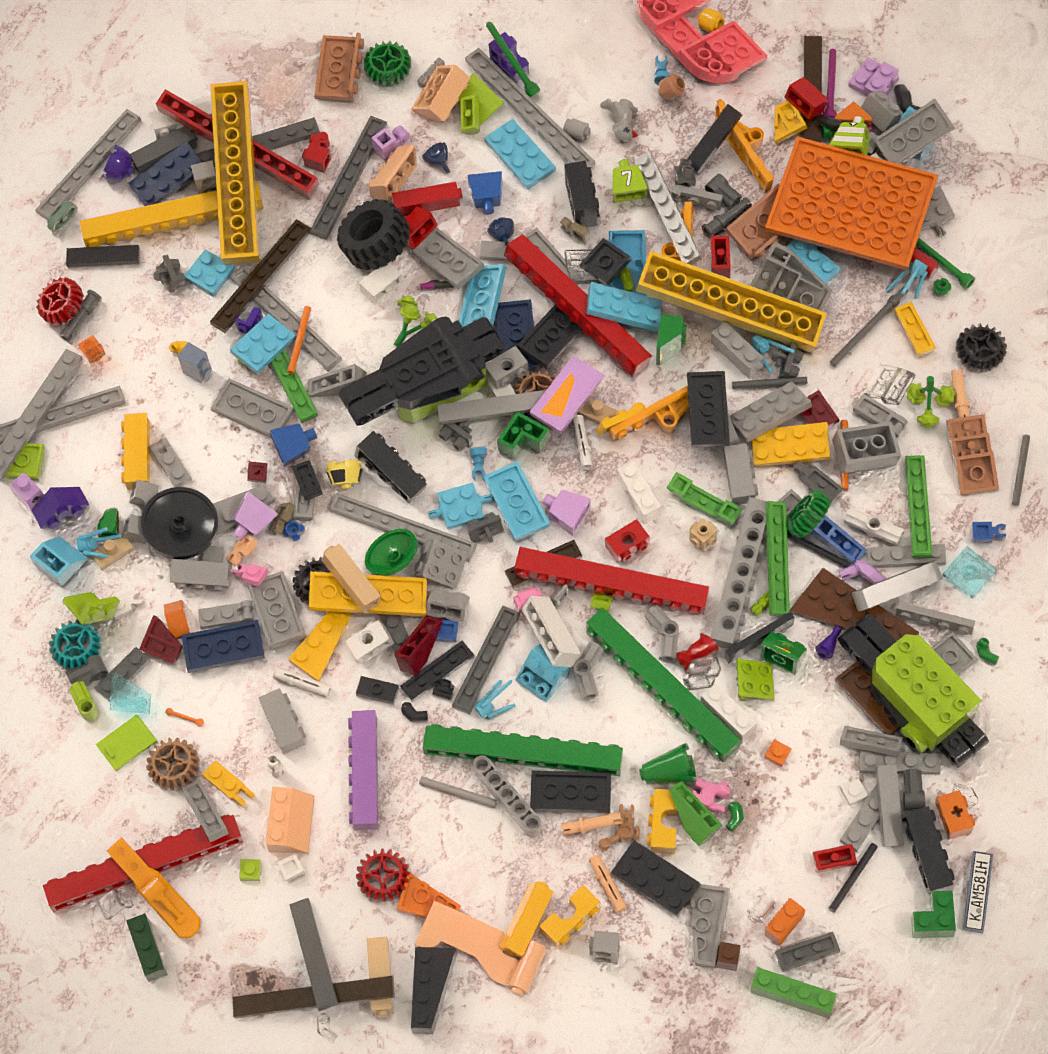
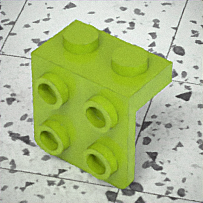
M88 592L64 597L62 602L84 625L113 619L120 600L116 596L99 599L94 593Z

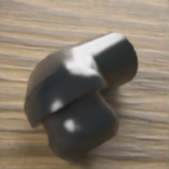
M823 114L817 117L819 123L833 128L834 132H837L842 123L840 119Z

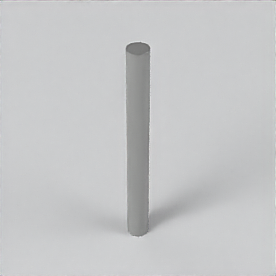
M421 776L419 781L421 785L491 807H495L497 803L496 799Z

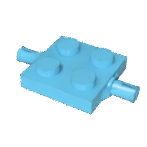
M472 482L438 492L439 509L428 511L430 519L442 516L449 530L466 525L472 519H477V521L483 520L482 504L493 500L491 493L480 497Z

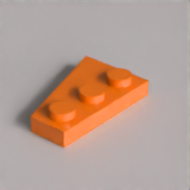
M411 872L406 877L409 883H404L406 889L402 890L397 911L426 919L433 902L437 901L460 912V904L443 893L438 892L426 882L421 881Z

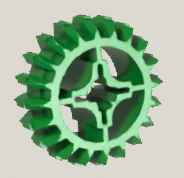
M390 40L386 44L382 41L381 45L376 43L375 48L370 47V52H366L364 70L372 82L376 81L378 85L383 83L384 86L390 83L393 86V82L399 84L400 79L405 80L406 75H409L411 56L403 45L399 46L397 42L392 44Z
M813 490L804 496L802 500H799V503L791 510L787 519V530L793 536L802 538L817 527L830 508L831 501L827 495L819 490Z

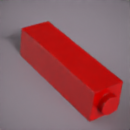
M456 182L392 193L393 203L403 216H408L417 206L429 212L460 206V199H463L462 190L457 188Z

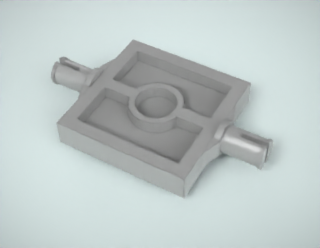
M937 186L934 188L921 231L936 228L941 237L942 234L943 236L946 234L943 224L955 219V214L941 186Z

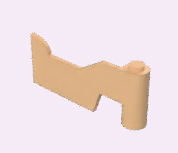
M437 901L433 902L414 944L417 947H436L442 942L465 952L478 960L492 981L510 988L511 992L518 996L528 994L547 950L540 943L530 940L520 960L503 954V950L499 949L504 937L503 931Z

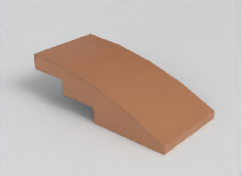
M985 414L946 420L960 494L964 495L999 489L994 452L991 449L989 433H987Z

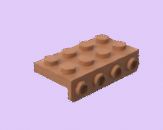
M357 32L356 37L323 35L314 93L315 99L354 101V95L358 94V84H356V81L360 79V68L358 66L362 64V53L360 52L361 49H364V38H361V33Z
M779 183L725 229L750 260L754 257L759 259L766 253L764 249L768 245L771 247L774 241L779 242L778 237L780 235L765 231V226L780 186Z

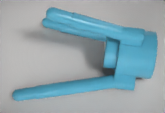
M917 259L913 263L910 262L908 271L904 270L890 284L886 292H889L909 272L911 277L901 293L905 294L914 278L919 279L921 276L914 296L917 299L928 273L926 271L928 266Z
M756 335L751 340V346L761 355L769 350L770 344L790 353L795 352L793 349L774 342L769 338L765 339L761 335ZM764 358V366L769 373H772V369Z
M105 527L86 535H80L77 539V548L80 552H83L84 556L91 555L107 559L108 555L93 552L92 550L96 548L97 542L121 538L122 535L93 537L107 531L108 528Z
M511 679L494 693L502 683V680H499L474 706L477 713L483 719L485 717L491 719L495 715L516 706L513 703L492 711L495 707L491 701L513 682Z

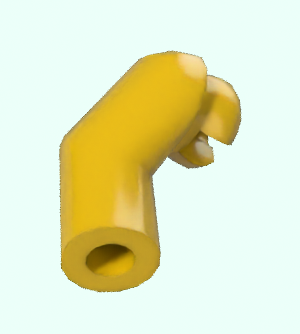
M172 342L169 349L171 352L179 354L188 342Z

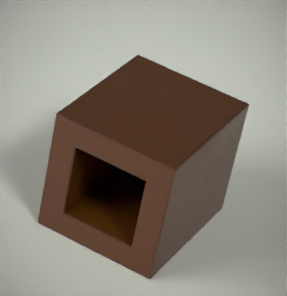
M720 941L717 968L737 971L741 945Z

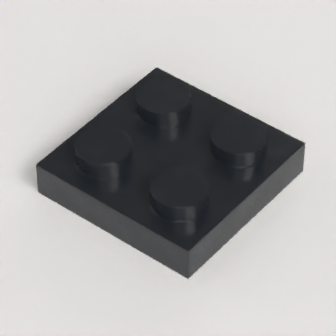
M603 238L579 265L587 273L606 286H609L632 259L631 256Z

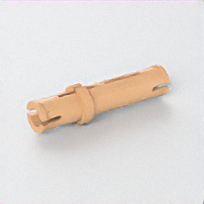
M954 369L951 371L954 391L956 392L955 410L958 412V418L969 417L968 408H970V404L967 402L963 370L958 369L957 372Z
M621 812L587 819L581 817L576 821L561 823L562 830H564L563 835L578 832L583 834L588 830L623 824Z
M599 854L591 857L588 861L596 874L595 878L597 881H600L616 913L625 911L628 906L625 904L612 880L610 870L605 867Z

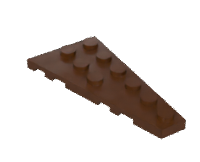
M825 568L821 569L790 609L793 615L797 614L812 621L814 619L824 622L825 625L832 627L838 626L845 631L851 626L854 627V624L866 614H871L896 641L906 634L919 635V631L880 605L858 611L851 594L856 589Z

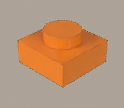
M774 739L764 758L782 767L792 748Z

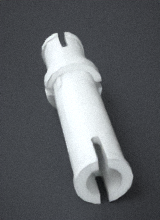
M575 415L572 421L578 447L576 450L577 455L580 457L581 469L589 470L593 468L590 454L592 449L588 444L583 415ZM579 429H581L582 439L580 437ZM583 446L585 448L586 456H584Z
M276 666L273 672V678L285 681L290 686L296 685L325 697L329 696L332 688L331 685L299 675L297 671H288L279 666Z

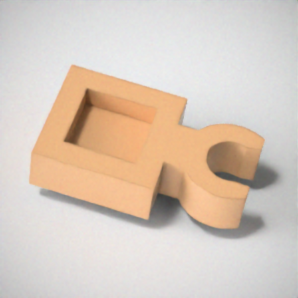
M246 534L242 540H239L232 547L234 551L230 552L225 559L234 566L238 565L243 556L247 557L248 554L254 551L258 542Z

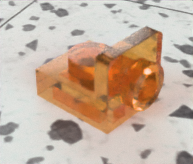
M94 335L77 344L90 364L100 360L105 355L103 346L99 344Z

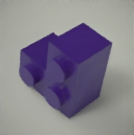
M506 32L502 33L501 37L526 75H529V62L525 57H521L518 54L515 38L509 36ZM495 39L488 44L490 59L517 84L521 81L520 77Z
M50 487L31 511L41 529H54L60 525L64 517L81 516L89 506V503L80 487Z

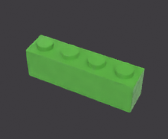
M757 967L750 990L751 993L828 1019L830 1018L837 993Z

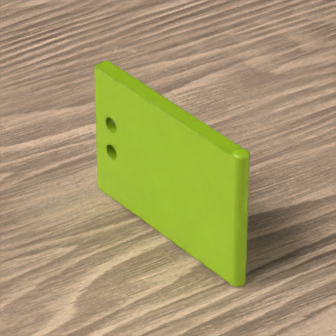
M473 73L468 81L470 85L462 91L458 103L460 104V98L475 94L479 96L480 125H482L504 104V101Z
M136 714L95 745L114 770L118 771L146 749L157 743L158 740Z

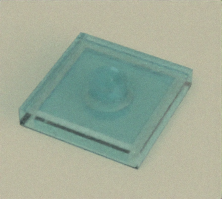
M966 546L943 572L942 576L973 599L995 575L998 569Z

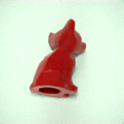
M701 633L699 640L691 644L688 650L677 653V661L679 665L684 667L685 673L688 674L692 669L693 659L706 657L714 652H718L719 647L711 637Z

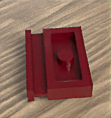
M819 390L807 397L811 401L812 407L801 414L808 424L827 422L829 429L840 421Z

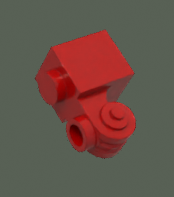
M318 132L316 135L312 134L308 148H305L302 153L304 166L325 173L332 159L330 149H327L330 146V142L326 132Z

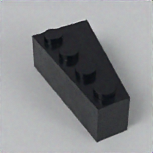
M372 431L357 445L354 456L358 460L363 458L367 468L370 470L375 469L379 478L383 482H390L391 488L410 504L426 488V479L422 474H417L412 469V465L407 460H403L393 446L389 447L385 443V438L380 433L376 434Z
M927 806L902 814V822L907 824L905 830L907 839L913 841L914 844L912 845L913 856L916 861L921 863L918 865V870L926 892L954 885L953 880H955L952 869L948 868L946 862L949 860L948 854L945 849H942L940 843L942 835L939 829L936 830L934 823L936 816L933 809L930 810V807Z
M415 947L411 1030L413 1034L434 1033L448 982L458 955L456 948Z

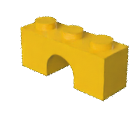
M655 789L654 795H650V807H653V815L649 814L648 826L652 827V834L647 835V846H651V851L654 853L675 854L676 829L665 827L661 821L669 815L677 816L678 811L669 790Z
M584 885L569 898V904L576 911L572 918L561 919L553 913L539 926L540 932L556 948L560 945H566L571 939L570 936L575 931H581L586 925L585 922L590 917L593 919L600 912V901Z

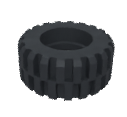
M373 199L371 202L365 201L362 205H357L353 211L347 213V217L343 218L341 221L342 225L338 228L337 242L341 251L356 268L376 270L381 266H387V263L393 262L398 255L402 254L403 248H406L408 244L410 227L392 202Z

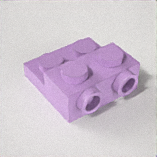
M867 57L849 81L848 86L865 96L876 91H881L888 95L890 87L896 85L899 80V69L884 61L880 64Z

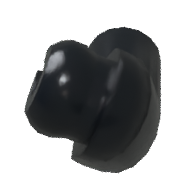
M410 702L402 704L401 712L409 721L428 720V711H416Z

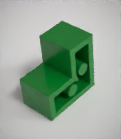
M517 411L497 440L498 451L515 459L523 445L541 453L550 439V430Z
M932 891L930 896L931 911H916L912 913V938L954 937L953 891Z

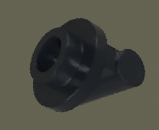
M440 679V681L435 682L432 695L452 700L455 686L451 684L450 680Z

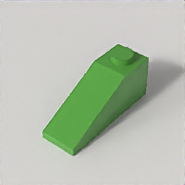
M682 781L672 786L669 791L684 829L698 846H701L715 835L722 824Z

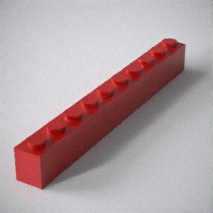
M165 89L155 103L158 111L214 143L212 116ZM253 140L254 167L310 199L319 186L318 178Z
M521 234L507 244L504 252L506 259L517 267L561 311L570 317L572 322L580 326L583 332L608 353L625 372H628L633 377L648 366L652 355L617 322L586 314L588 295L524 234Z
M519 547L514 567L515 575L522 579L530 577L538 582H552L560 587L566 584L579 591L590 590L598 595L608 594L617 599L627 598L636 603L646 602L652 606H665L673 611L684 610L692 615H704L709 593V586L525 547Z
M223 815L221 819L229 834L210 842L200 825L193 830H183L181 834L174 837H164L158 843H148L135 852L150 868L161 873L242 843L243 839L234 815ZM110 857L104 863L98 865L91 864L85 870L70 872L66 877L60 879H51L47 884L43 885L49 907L54 913L132 884L134 881Z

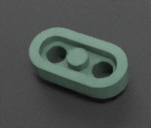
M71 201L63 203L60 209L49 217L47 228L53 233L59 232L74 217L77 212V205Z

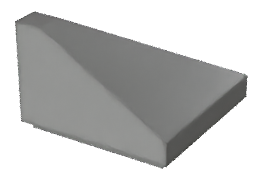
M565 584L549 596L556 608L568 595V586Z

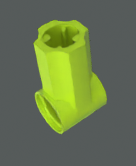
M77 681L71 684L68 690L81 716L86 721H94L99 716V710L84 681ZM92 707L90 711L85 712L87 708Z

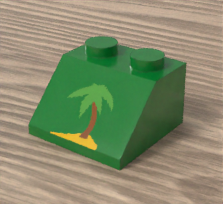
M661 314L656 346V365L663 364L679 353L682 344H686L687 325L684 324V317Z
M771 632L762 642L760 658L796 675L806 657L807 648L800 642L788 640L781 633Z

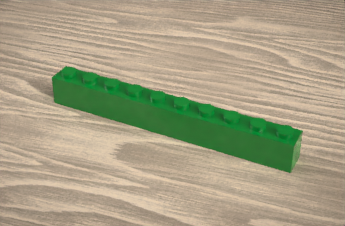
M603 607L586 622L587 635L593 640L596 639L600 643L599 645L604 648V652L612 654L614 661L619 666L623 665L627 669L628 675L633 679L636 678L646 692L650 691L654 695L655 701L661 706L664 705L674 719L678 718L682 722L683 728L696 736L695 738L702 746L706 745L710 749V754L715 759H720L724 762L740 747L741 740Z
M438 724L426 726L422 747L425 755L475 760L478 756H486L491 762L575 772H611V776L619 777L621 775L623 748L616 744L604 746L597 742H588L587 744L580 743L578 740L560 741L559 738L555 737L542 739L536 735H530L529 737L521 736L518 733L506 735L499 731H490L489 733L474 728L462 730V728L457 726L444 728Z

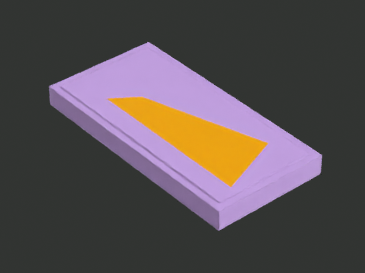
M573 356L531 409L530 415L561 434L604 379V374Z

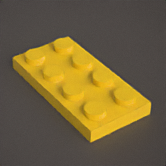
M827 422L777 427L752 440L755 468L794 464L799 461L803 463L831 460Z

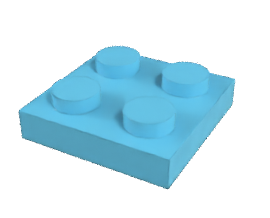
M205 249L185 273L186 281L215 296L235 271V266L232 264L224 265L220 257Z

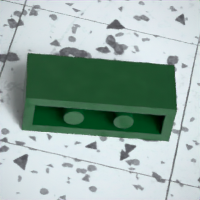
M146 913L126 920L148 982L167 976L168 973Z

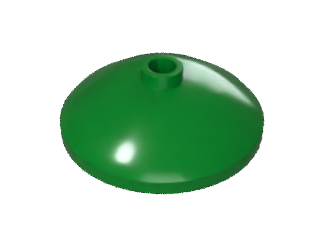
M395 529L384 533L368 548L365 555L366 568L371 574L390 576L402 571L411 563L417 552L418 542L411 531L406 529Z

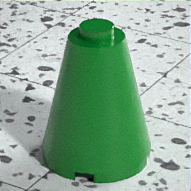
M681 744L642 764V769H639L642 781L645 780L647 784L679 783L681 781L683 783L696 782L694 778L696 777L692 755H687L686 750H690L688 744Z

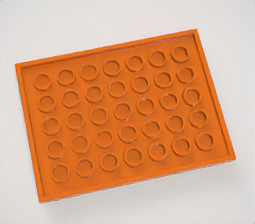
M797 136L767 220L765 231L908 271L938 175Z

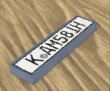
M973 851L963 923L964 931L982 934L984 932L993 854L979 851Z

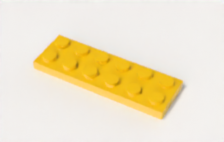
M310 572L309 610L362 613L332 573ZM365 575L381 596L379 605L366 613L425 617L427 578Z

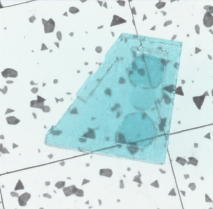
M113 673L109 710L150 714L151 694L120 674Z

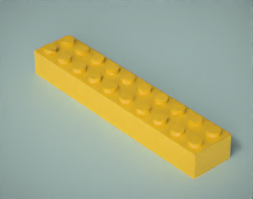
M247 81L210 84L221 260L224 265L260 262L249 86Z
M650 251L636 288L637 292L787 345H790L791 342L796 343V348L810 353L813 352L817 345L827 315L823 311Z

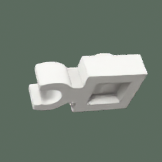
M138 590L133 591L128 598L125 593L117 597L120 603L114 615L116 620L132 613L131 607H140L144 604L143 599L135 600L136 597L140 596Z

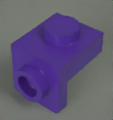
M254 306L246 321L236 317L234 321L237 330L247 334L263 319L262 311Z

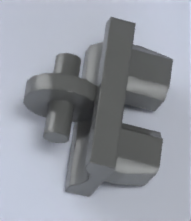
M680 159L679 166H674L675 185L695 186L696 179L694 168L691 167V160Z
M163 255V262L160 266L156 267L157 271L154 272L153 277L154 280L161 281L162 284L166 283L169 292H175L176 287L185 284L186 278L184 273L175 274L174 272L180 270L179 259H169L168 255Z
M791 342L789 347L795 351L794 353L779 349L778 352L772 354L771 359L776 362L775 366L780 367L778 378H792L799 375L800 368L792 365V362L800 363L804 352L796 349V343Z
M470 421L443 424L439 431V437L444 441H448L451 436L456 438L452 446L459 452L466 446L471 448L473 442H471L472 436L470 435L472 429L469 428Z
M490 512L484 516L485 520L478 522L477 519L468 521L467 530L471 542L475 543L486 538L489 543L493 542L492 536L504 531L500 516Z

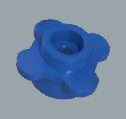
M290 520L282 533L284 537H290L293 541H298L300 534L305 531V527L303 524Z

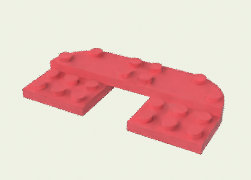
M637 0V12L643 23L687 70L698 79L711 83L726 84L738 79L739 74L767 59V54L734 20L702 36L684 17V15L711 2V0Z

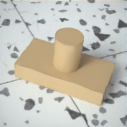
M589 398L590 404L583 405L577 415H583L584 418L600 425V421L608 416L612 418L619 411L604 405L601 400Z
M126 538L108 539L102 547L94 551L108 555V558L92 556V558L103 571L133 551L134 548Z

